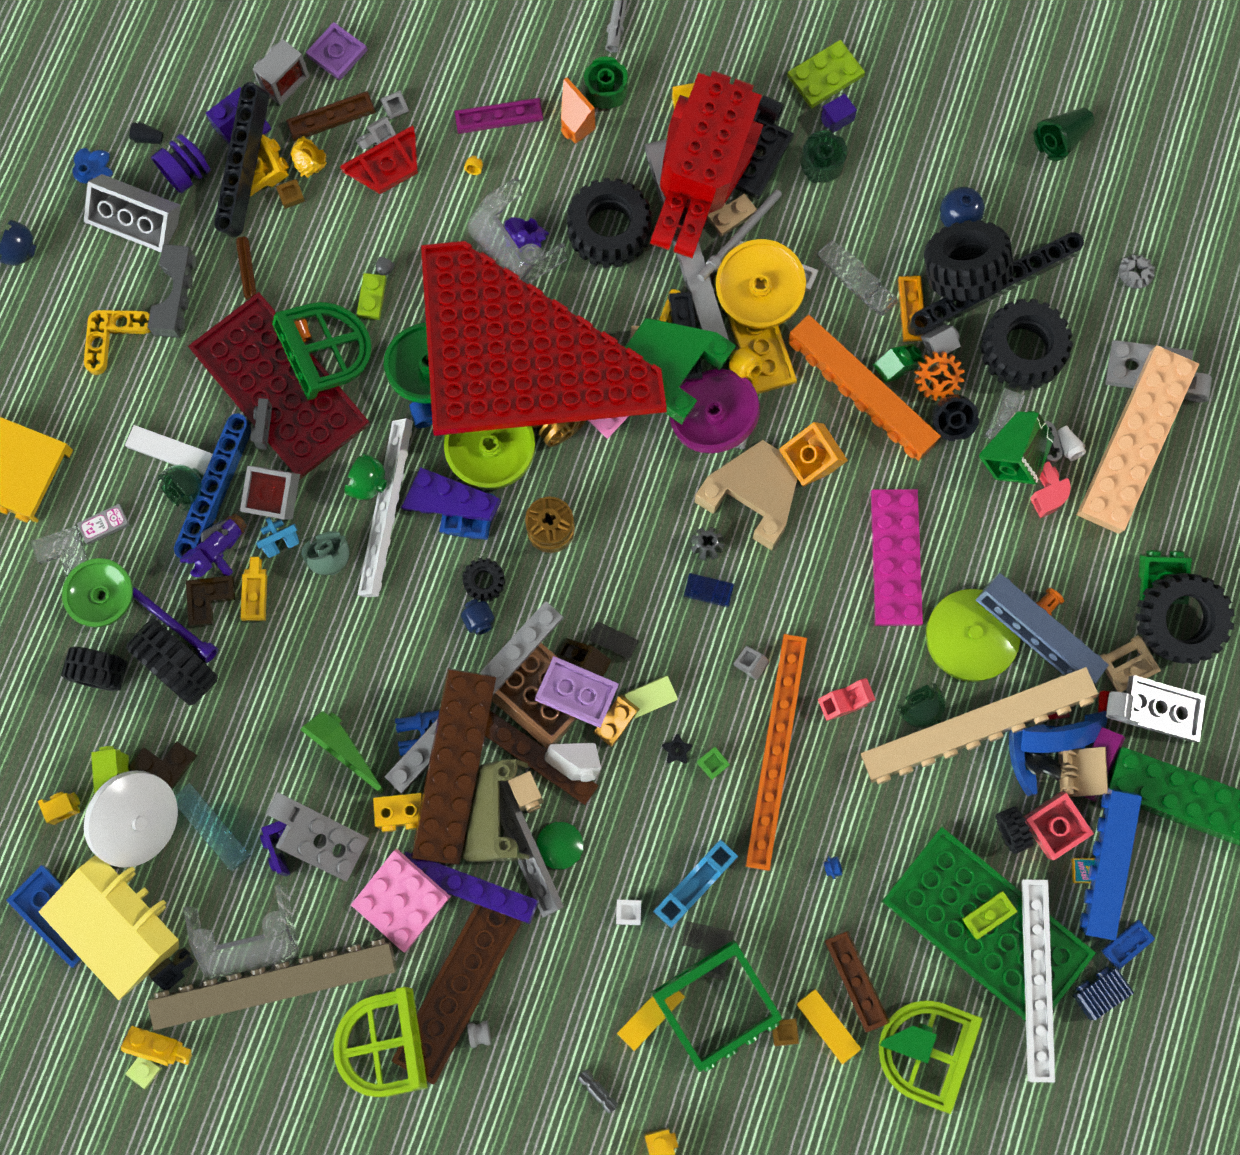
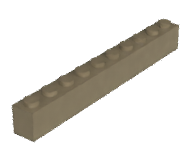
M384 938L370 941V945L365 947L355 944L346 947V951L337 953L336 949L323 952V957L313 959V955L299 958L298 963L290 965L289 961L274 964L275 968L265 970V967H258L250 970L251 974L241 976V972L227 975V980L217 982V978L203 981L202 986L194 988L193 984H187L178 987L177 992L169 993L168 989L156 992L154 997L147 1001L153 1031L395 973L397 965L392 942H385Z

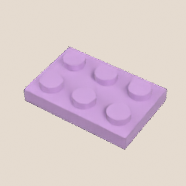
M553 656L535 701L601 728L619 684Z

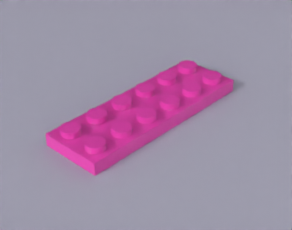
M872 489L871 518L875 626H922L918 489Z

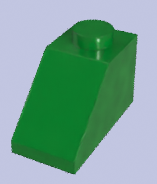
M919 1023L918 1027L911 1026L882 1040L880 1046L928 1064L937 1034L932 1033V1027Z

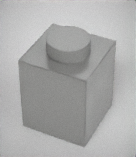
M943 324L921 336L929 357H933V351H936L940 356L942 351L948 354L961 347L959 333L956 328L950 325Z

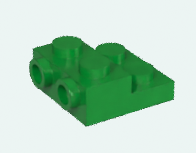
M1147 550L1146 554H1140L1138 577L1141 578L1139 600H1144L1145 595L1142 593L1146 588H1152V583L1155 580H1162L1165 575L1191 574L1192 558L1184 555V551L1171 550L1169 555H1161L1159 550ZM1181 596L1172 604H1188L1189 596Z

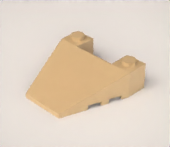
M762 440L710 474L696 493L694 502L714 514L728 494L763 516V519L755 529L752 539L772 551L785 530L797 477L780 450Z

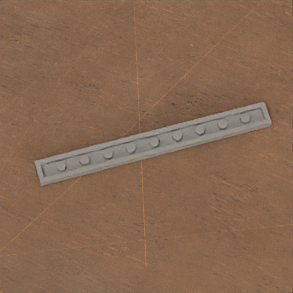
M547 601L542 604L480 672V674L496 677L493 695L564 619ZM437 720L386 774L385 778L400 793H404L429 766Z

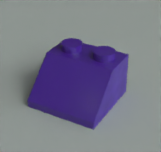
M240 87L206 112L211 126L228 145H230L241 91ZM266 119L262 135L272 130Z

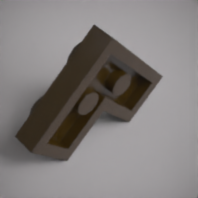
M232 575L186 580L189 627L214 625L212 602L235 600V585Z
M176 741L163 760L143 747L129 767L134 771L149 772L161 778L173 790L198 755Z

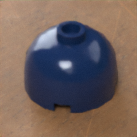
M954 188L947 193L941 202L940 219L947 227L952 226L956 222L964 223L966 220H971V222L982 220L985 211L984 200L973 188Z
M10 219L8 224L12 227L9 228V231L5 229L0 242V255H2L0 263L19 266L25 263L28 257L33 258L37 245L33 244L34 237L32 232L25 225Z

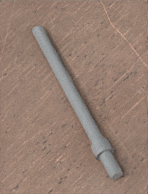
M776 189L715 256L710 257L706 262V266L697 275L700 281L704 282L712 272L718 270L724 257L737 246L782 196L781 191Z

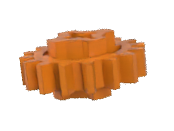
M933 351V357L931 358L925 355L926 361L924 363L918 362L919 366H921L920 370H914V373L919 375L918 378L914 379L915 383L920 384L917 389L920 392L924 391L923 395L926 398L931 395L934 401L938 399V396L942 399L946 397V394H954V389L960 391L961 388L957 384L958 382H964V379L959 376L964 373V370L958 368L962 363L959 360L954 361L955 356L952 354L947 357L945 351H942L940 356L936 351ZM947 363H949V364L951 365V367H952V369H953V373H950V372L947 370V369H948ZM940 372L945 375L943 377H939L938 380L934 377L935 375H939ZM925 378L931 381V389L927 386Z

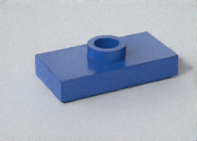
M1136 920L1116 937V941L1112 940L1101 952L1115 968L1120 970L1153 942L1155 938L1140 920Z

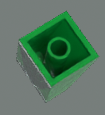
M1018 411L982 450L979 458L995 480L1037 485L1054 436L1039 413L1035 411Z

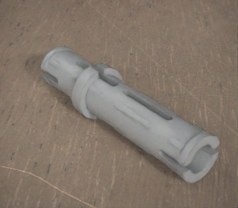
M614 0L611 21L607 26L608 37L605 49L609 52H618L620 38L624 33L623 21L627 0Z

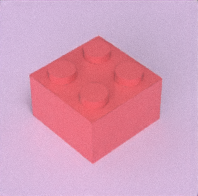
M1064 792L1056 794L1023 816L1032 836L1046 857L1053 861L1094 834L1068 794Z

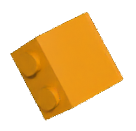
M813 422L779 448L802 486H806L831 474L848 461L823 423Z

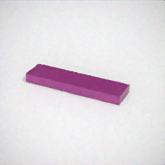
M540 98L454 111L458 134L544 121Z

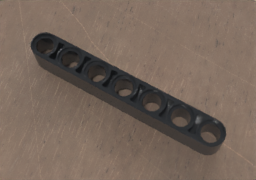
M252 82L244 84L240 91L214 221L215 228L218 231L233 238L240 236L244 228L269 103L268 93Z

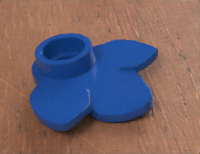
M87 148L80 149L74 156L75 166L72 169L74 178L80 183H88V181L101 174L111 177L113 172L106 167L110 158L109 152L96 150L90 153Z

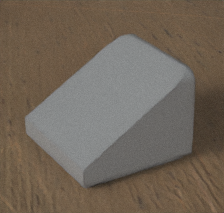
M401 90L380 98L389 120L409 112Z
M747 645L734 662V666L755 680L761 676L769 664V660L764 654Z

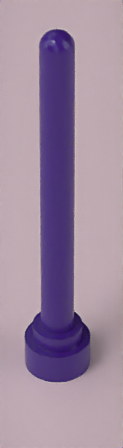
M133 587V598L196 648L200 659L208 663L218 653L216 646L199 640L153 601Z

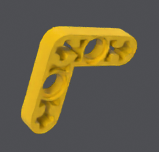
M97 310L92 312L88 317L84 353L85 368L93 375L104 373L107 368L110 333L148 334L151 332L148 329V323H145L144 327H142L138 322H143L145 318L149 322L150 314L145 311ZM99 318H102L104 320V322H100L99 329L101 330V332H98V326L95 323L99 321ZM119 318H127L125 326H116V321ZM102 338L103 344L100 347H92L94 339ZM97 358L100 364H96V367L93 368L91 363H95Z

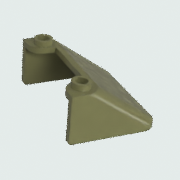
M511 759L479 765L461 854L465 861L475 863L529 860V855L519 853L518 844L514 839L500 837L499 781L513 779L517 769L528 768V763Z

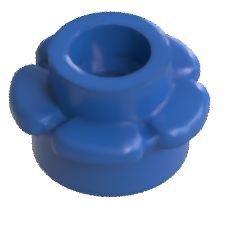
M828 856V861L824 862L827 876L832 875V878L836 879L837 876L843 875L838 856L832 858Z

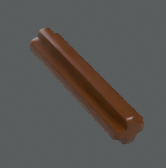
M243 236L236 239L243 293L245 299L249 300L256 294L249 240Z

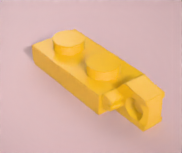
M250 557V568L245 569L244 574H242L241 620L266 621V569H262V559L260 557Z
M131 1026L121 1045V1051L166 1066L174 1064L175 1061L188 1065L192 1058V1050L183 1047L182 1042L135 1026Z

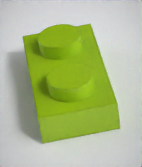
M363 273L357 309L358 318L380 320L387 280L385 275Z
M1001 891L962 918V920L977 940L1014 915L1017 910L1005 893Z

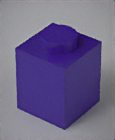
M844 93L823 106L821 121L826 128L829 127L832 133L855 120L857 109Z

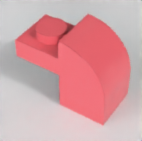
M1049 461L1044 464L1040 475L1044 488L1036 491L1030 498L1040 518L1056 512L1068 499L1071 489L1069 479L1066 478L1059 481V473L1054 466L1052 467Z
M867 678L861 679L846 688L832 691L818 699L826 721L858 711L876 700Z

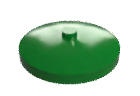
M425 322L410 326L394 337L385 352L384 370L390 386L396 393L407 400L428 404L431 403Z

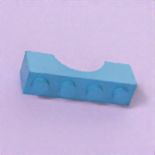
M720 839L682 882L654 910V913L671 929L734 862L738 855Z

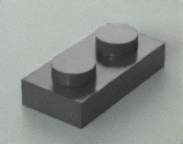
M261 398L258 400V406L254 407L253 415L256 423L255 428L252 427L251 441H253L258 449L267 450L272 405L268 399Z

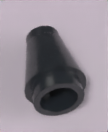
M140 121L138 123L132 122L129 132V139L134 140L135 143L161 145L164 132Z

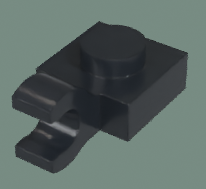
M185 947L180 949L173 961L167 958L149 973L151 980L162 990L171 989L185 977L183 970L193 964L194 959L190 957L191 953Z

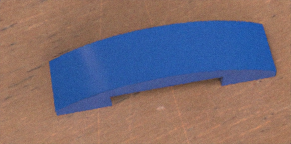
M1106 711L1085 715L1083 722L1049 729L1044 724L1024 728L1021 750L1023 752L1050 753L1073 750L1095 742L1101 728H1106Z
M1010 730L1009 752L1015 776L1027 796H1034L1038 794L1036 775L1030 770H1026L1025 754L1021 750L1023 732L1013 733Z

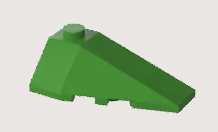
M322 711L300 729L382 794L384 791L383 787L345 728L340 725L342 720L332 712L327 715Z

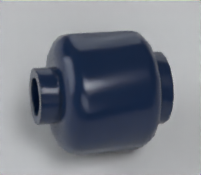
M474 599L464 605L465 609L461 613V618L470 633L482 635L493 628L495 617L487 602H478L477 599Z

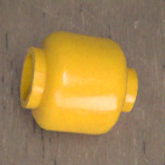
M742 347L731 354L729 368L739 377L753 380L762 372V359L751 349Z

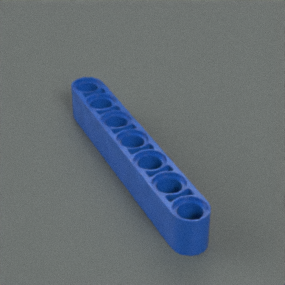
M232 414L224 426L175 543L174 552L179 558L183 556L185 548L192 547L194 549L201 542L202 531L213 526L251 435V425L242 414ZM244 423L242 429L234 430L237 424ZM229 444H235L234 449L226 451ZM221 464H227L225 470L217 471ZM212 485H218L216 491L209 492V488ZM209 505V510L206 513H200V509L203 506ZM195 526L201 527L197 534H191Z

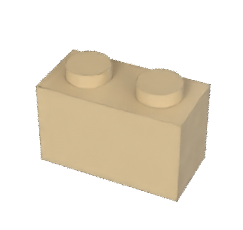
M530 771L508 781L522 812L527 811L529 814L541 808L540 804L544 803Z

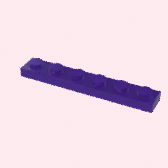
M405 852V856L446 893L531 924L539 902L538 900L433 861L413 859L411 853Z

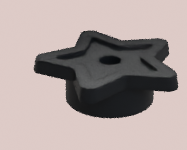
M676 734L672 742L662 744V747L668 752L667 763L679 760L686 764L688 762L686 753L693 745L684 743L680 735Z

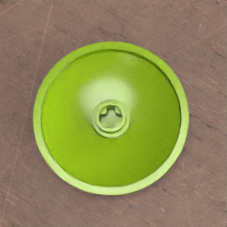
M532 426L447 434L444 437V453L453 473L465 484L482 490L501 489L518 481L532 464L536 449Z
M978 589L960 590L945 597L932 611L926 626V643L934 662L948 675L967 682L986 681L1000 675L1014 661L1021 638L976 601L983 591Z

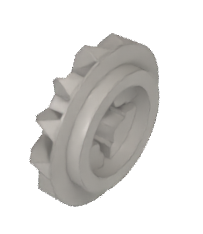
M1132 254L1127 258L1125 257L1121 262L1119 276L1122 282L1131 288H1144L1152 282L1155 276V267L1152 266L1151 259L1144 258L1143 254L1139 256ZM1135 265L1138 269L1143 270L1140 273V277L1137 274V272L1132 271L1135 268Z

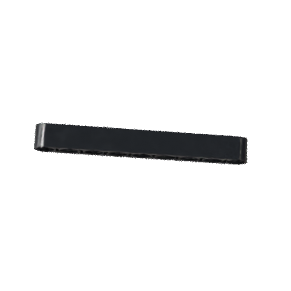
M1077 232L1068 233L1014 261L1013 272L1019 278L1011 275L1007 284L1003 285L1002 289L998 292H992V295L985 298L983 296L975 301L973 299H968L967 301L955 299L954 301L960 302L961 308L955 306L953 300L944 297L917 311L907 325L908 332L913 336H922L1072 259L1082 249L1084 245L1083 237ZM1067 243H1071L1075 249L1070 248ZM1048 252L1053 253L1056 258H1052ZM1029 262L1035 263L1037 268L1032 267ZM934 311L941 312L943 317H937ZM915 321L922 322L924 327H918Z

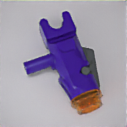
M233 514L201 532V542L194 549L188 550L180 558L181 563H195L194 569L190 572L191 576L202 577L212 568L211 564L213 562L225 576L233 573V570L222 557L224 556L223 553L227 549L232 548L238 538L245 532L244 529L247 527L245 521L237 514Z

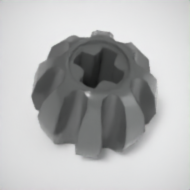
M703 527L696 530L698 535H692L690 543L694 544L691 547L693 554L700 553L699 559L706 561V556H709L711 560L717 558L718 554L716 552L722 553L725 546L720 543L724 540L722 534H714L716 529L713 527H709V531H705ZM709 541L712 542V543H711V546H710V545H707L706 547L703 546V542H705V543H708Z

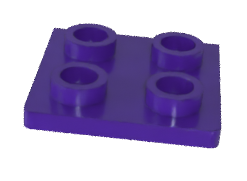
M277 821L261 828L263 835H260L263 847L265 849L268 848L271 857L268 858L271 870L286 877L291 874L283 851L276 848V845L287 825Z

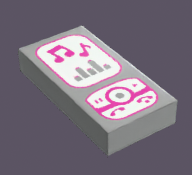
M120 504L77 523L87 545L130 526Z

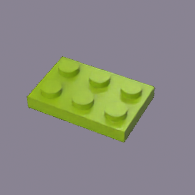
M841 40L787 72L788 79L811 109L865 75L863 68Z

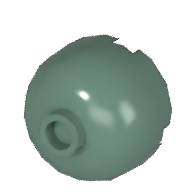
M337 531L319 534L315 536L317 540L312 544L309 541L305 543L301 555L308 567L317 574L335 575L344 568L349 560L350 549L345 536H341Z

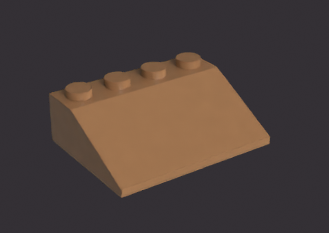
M541 643L492 696V701L548 750L550 744H557L578 719L535 701L553 656L557 657Z

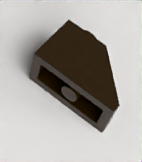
M568 638L565 639L556 655L559 659L602 677L607 672L612 661L595 647Z

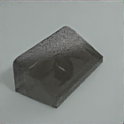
M597 621L587 638V643L626 661H630L639 640Z

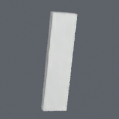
M136 425L133 426L125 443V446L129 449L203 476L213 455L210 452Z

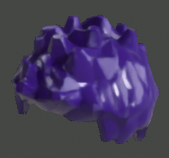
M511 217L504 222L507 246H513L520 253L523 250L531 249V251H534L535 248H540L541 242L546 240V235H549L532 218L525 221L522 218Z

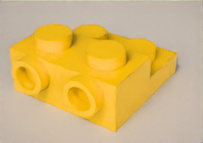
M264 135L261 138L250 197L265 186L273 187L289 176L287 173L289 165L278 153L280 150L279 144L276 140Z

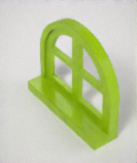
M401 987L393 992L363 999L351 1007L340 1021L334 1037V1060L343 1080L355 1091L371 1097H389L428 1088L413 988ZM398 1004L402 1037L378 1042L373 1010ZM367 1013L371 1044L348 1048V1039L352 1028ZM404 1046L408 1079L384 1084L379 1051ZM373 1053L377 1084L370 1083L361 1078L353 1069L349 1058Z
M918 1001L900 1008L890 1017V1022L884 1026L879 1042V1058L887 1079L903 1095L951 1114L983 1018L936 1001ZM931 1014L928 1023L930 1027H933L936 1015L963 1024L953 1056L936 1049H932L930 1055L934 1059L950 1064L940 1096L913 1086L921 1061H915L909 1082H907L895 1068L892 1050L880 1046L882 1040L894 1035L906 1020L916 1015Z

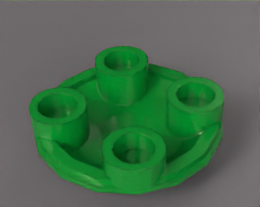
M554 822L547 825L540 832L536 845L546 866L565 870L573 866L580 859L584 841L580 832L573 825L566 822Z

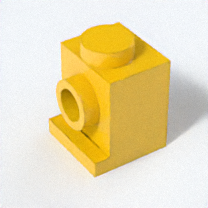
M59 792L52 795L50 801L43 799L38 801L46 823L52 825L80 813L78 808L80 801L75 792L70 794Z

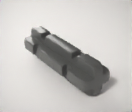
M589 1070L583 1071L579 1075L578 1080L587 1086V1090L599 1104H603L602 1107L607 1113H612L618 1107V1103L613 1097H609V1093L597 1079H593L594 1076Z

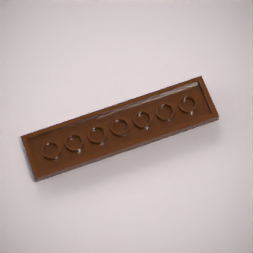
M447 669L411 853L413 859L460 864L496 681L495 676Z
M475 905L417 1013L427 1082L435 1085L522 921L483 906ZM400 1046L392 1062L407 1070L404 1046Z

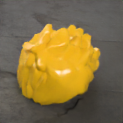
M302 136L293 145L290 156L294 162V167L301 173V177L305 175L306 178H309L310 175L318 173L326 166L324 150H319L312 140Z

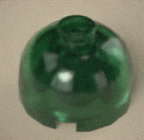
M179 464L170 466L158 475V481L162 479L163 485L160 487L163 493L177 507L180 503L185 506L183 509L185 511L190 510L192 503L198 495L202 496L203 494L201 492V487L203 488L201 483L202 475L195 468Z
M933 683L932 688L927 684L916 689L905 697L908 702L904 706L900 703L897 707L898 712L909 725L915 728H925L941 722L940 718L946 709V699L939 687Z

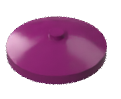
M714 369L702 372V380L686 381L680 387L697 400L694 408L682 425L669 416L672 429L681 443L701 453L724 452L741 444L753 432L760 416V401L752 383L747 378L739 377L731 370Z

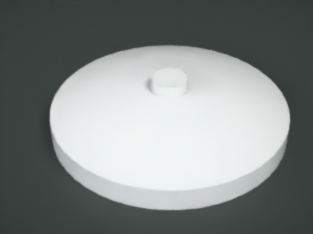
M128 771L109 779L94 794L86 810L84 834L91 851L99 859L116 867L138 866L155 857L166 846L176 826L178 807L174 792L164 780L145 771Z

